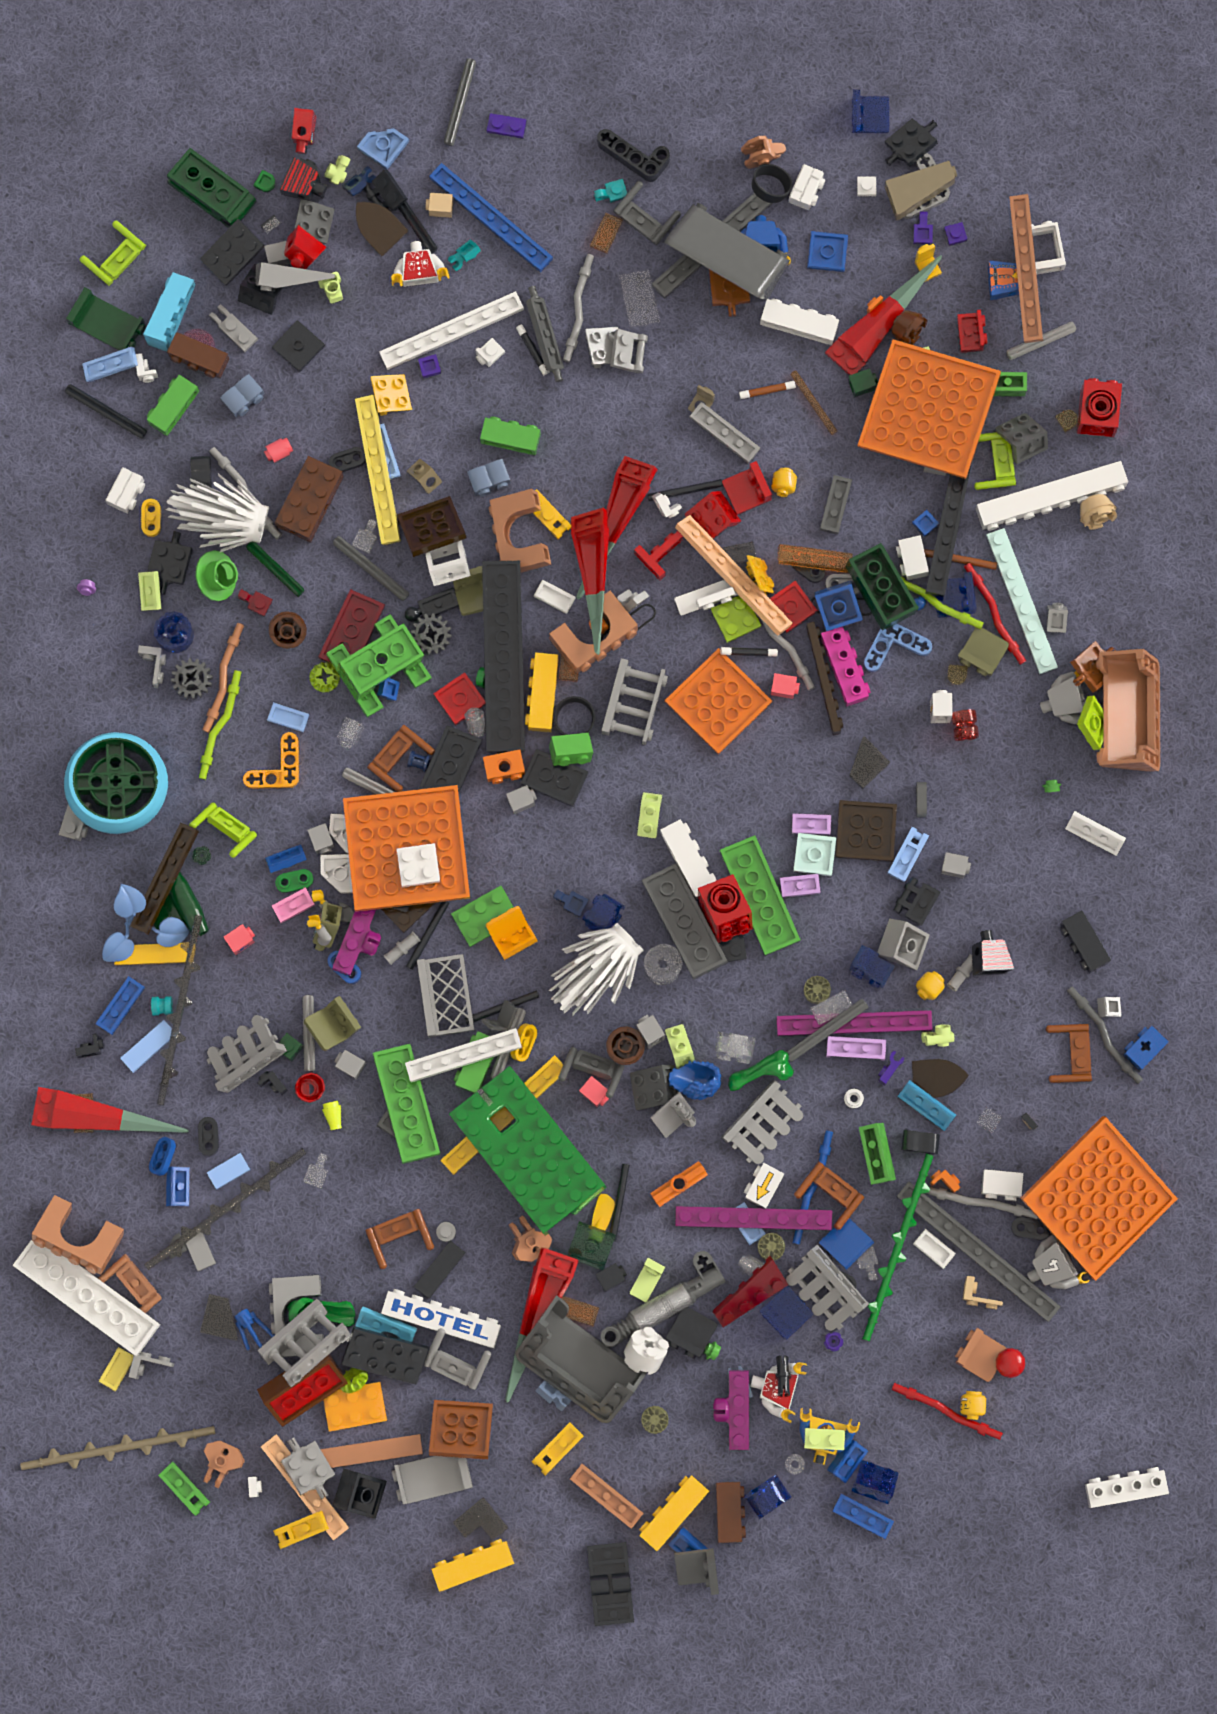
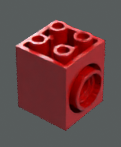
M1095 378L1084 380L1080 390L1077 434L1115 436L1119 425L1121 383L1115 380L1101 382Z
M733 874L698 888L699 907L718 943L727 942L732 937L739 934H747L753 929L752 911Z

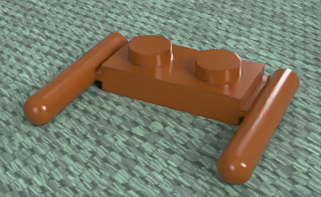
M403 725L367 768L396 792H402L403 787L387 773L391 771L413 743L417 744L429 755H433L435 749L407 726Z
M1089 1024L1048 1025L1046 1027L1047 1033L1069 1032L1072 1073L1071 1075H1050L1049 1082H1091Z
M818 1162L796 1190L794 1196L798 1199L801 1198L811 1183L814 1182L815 1185L843 1207H846V1210L834 1224L835 1229L840 1230L862 1202L864 1196L821 1162Z
M420 1209L365 1230L380 1269L387 1267L380 1245L420 1230L427 1250L434 1249V1244Z

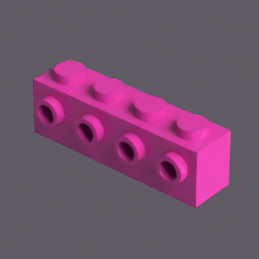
M842 626L821 633L822 643L846 707L867 700L868 694L871 691L868 683H864L862 679L864 672L861 665L856 663V651L854 647H850L848 642L851 641L848 630L844 631Z

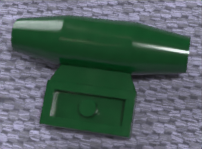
M179 872L154 926L156 929H159V925L163 920L175 917L183 921L195 938L206 934L209 928L188 881Z

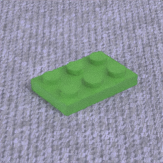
M499 886L451 913L469 947H472L490 936L486 923L514 907L502 886Z

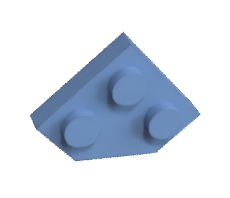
M394 128L382 132L373 131L366 134L357 146V149L388 170L408 144L409 139Z

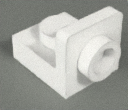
M493 338L482 348L478 347L475 350L478 362L481 365L486 364L488 367L505 353V350Z
M142 353L136 354L138 363L136 369L139 380H143L145 383L153 382L154 378H158L156 370H149L148 360L144 359Z
M656 493L652 496L664 517H674L679 513L678 510L682 508L677 503L669 507L670 501L666 495Z

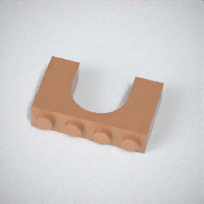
M529 489L491 499L489 512L494 521L492 529L497 538L495 546L500 554L499 561L520 560L521 572L551 565L548 546L540 543L525 548H515L509 536L511 525L517 518L541 511L538 492Z
M611 590L604 594L603 618L608 623L610 632L600 642L599 655L595 653L594 644H586L578 640L565 623L549 633L550 641L576 674L581 671H587L596 660L598 662L606 657L607 652L618 649L622 645L621 642L626 639L630 640L637 634L638 624Z
M54 1195L32 1232L33 1243L40 1248L46 1247L50 1249L56 1256L61 1257L62 1255L68 1258V1261L74 1265L80 1264L86 1267L85 1269L90 1273L101 1275L119 1245L124 1229L106 1221L97 1238L92 1243L81 1247L73 1246L63 1239L60 1232L72 1210V1203Z

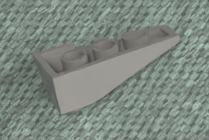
M262 262L256 264V286H261L260 290L272 291V288L335 278V274Z

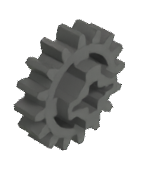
M432 613L431 618L427 614H424L423 620L418 617L419 623H413L416 629L411 630L410 633L415 634L413 638L417 641L418 646H421V651L423 652L427 649V653L430 654L431 650H434L437 654L438 648L445 650L443 644L449 645L450 642L446 639L452 637L451 634L447 633L451 627L445 626L448 621L442 622V616L440 615L438 618H435L434 613ZM431 621L439 623L441 628L434 627ZM424 623L425 629L423 633L418 634L419 628ZM429 627L432 631H436L433 640L431 637L426 636V633L429 632ZM444 634L443 640L438 644L437 639L439 635ZM425 639L429 641L431 647L424 645L420 640Z
M189 658L188 663L182 660L181 667L179 665L175 666L177 672L172 671V675L175 676V678L171 679V682L175 684L173 686L174 690H178L179 696L184 693L185 699L191 696L195 700L196 695L202 698L203 691L208 693L206 687H212V683L209 680H212L213 676L208 675L211 672L210 668L205 669V662L200 665L199 659L192 662L191 658ZM202 673H204L203 683L200 681ZM180 675L183 677L182 685H180ZM188 677H195L196 680L194 682L192 680L189 681ZM190 688H197V690L189 691Z

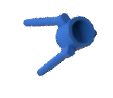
M248 1309L242 1310L234 1317L246 1350H250L243 1328L248 1329L258 1347H262L259 1338L251 1327L254 1324L253 1320L271 1337L275 1336L257 1318L255 1313H250Z

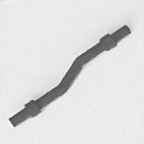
M1073 986L1070 987L1067 992L1077 1002L1076 1005L1083 1009L1097 1024L1106 1050L1121 1065V1069L1125 1074L1128 1073L1137 1084L1140 1083L1143 1078L1134 1070L1133 1064L1130 1061L1127 1062L1112 1045L1104 1021L1088 1004L1089 1001L1082 997Z

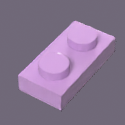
M793 814L792 834L830 835L831 815Z
M818 874L780 878L782 898L821 893Z

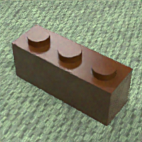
M176 332L167 351L170 360L174 363H184L189 369L193 371L201 370L205 372L206 376L213 379L215 377L221 378L229 361L228 353Z
M740 1482L716 1483L718 1543L742 1542V1538H746L745 1526L741 1525V1518H745V1506H741V1498H744V1486H740Z

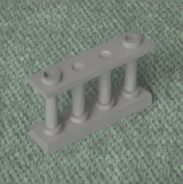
M621 658L603 723L602 734L609 736L610 731L614 732L616 730L643 737L642 744L646 745L647 741L652 739L654 730L650 728L662 686L666 687L668 676L665 675V669H661L660 676L631 669V666H628L629 660ZM631 676L658 683L655 694L626 687V684H623L625 677L629 678ZM626 694L653 701L650 712L621 705V702H618L620 695L624 696ZM621 712L648 719L646 729L643 730L616 723L617 721L614 720L615 713L619 714Z
M318 1299L313 1301L258 1350L268 1365L275 1361L286 1372L283 1374V1377L290 1387L298 1383L310 1370L351 1335L343 1323L336 1327L325 1317L328 1312ZM318 1321L330 1332L323 1340L310 1330ZM303 1334L315 1345L308 1353L295 1342ZM287 1348H290L300 1358L293 1366L281 1356Z

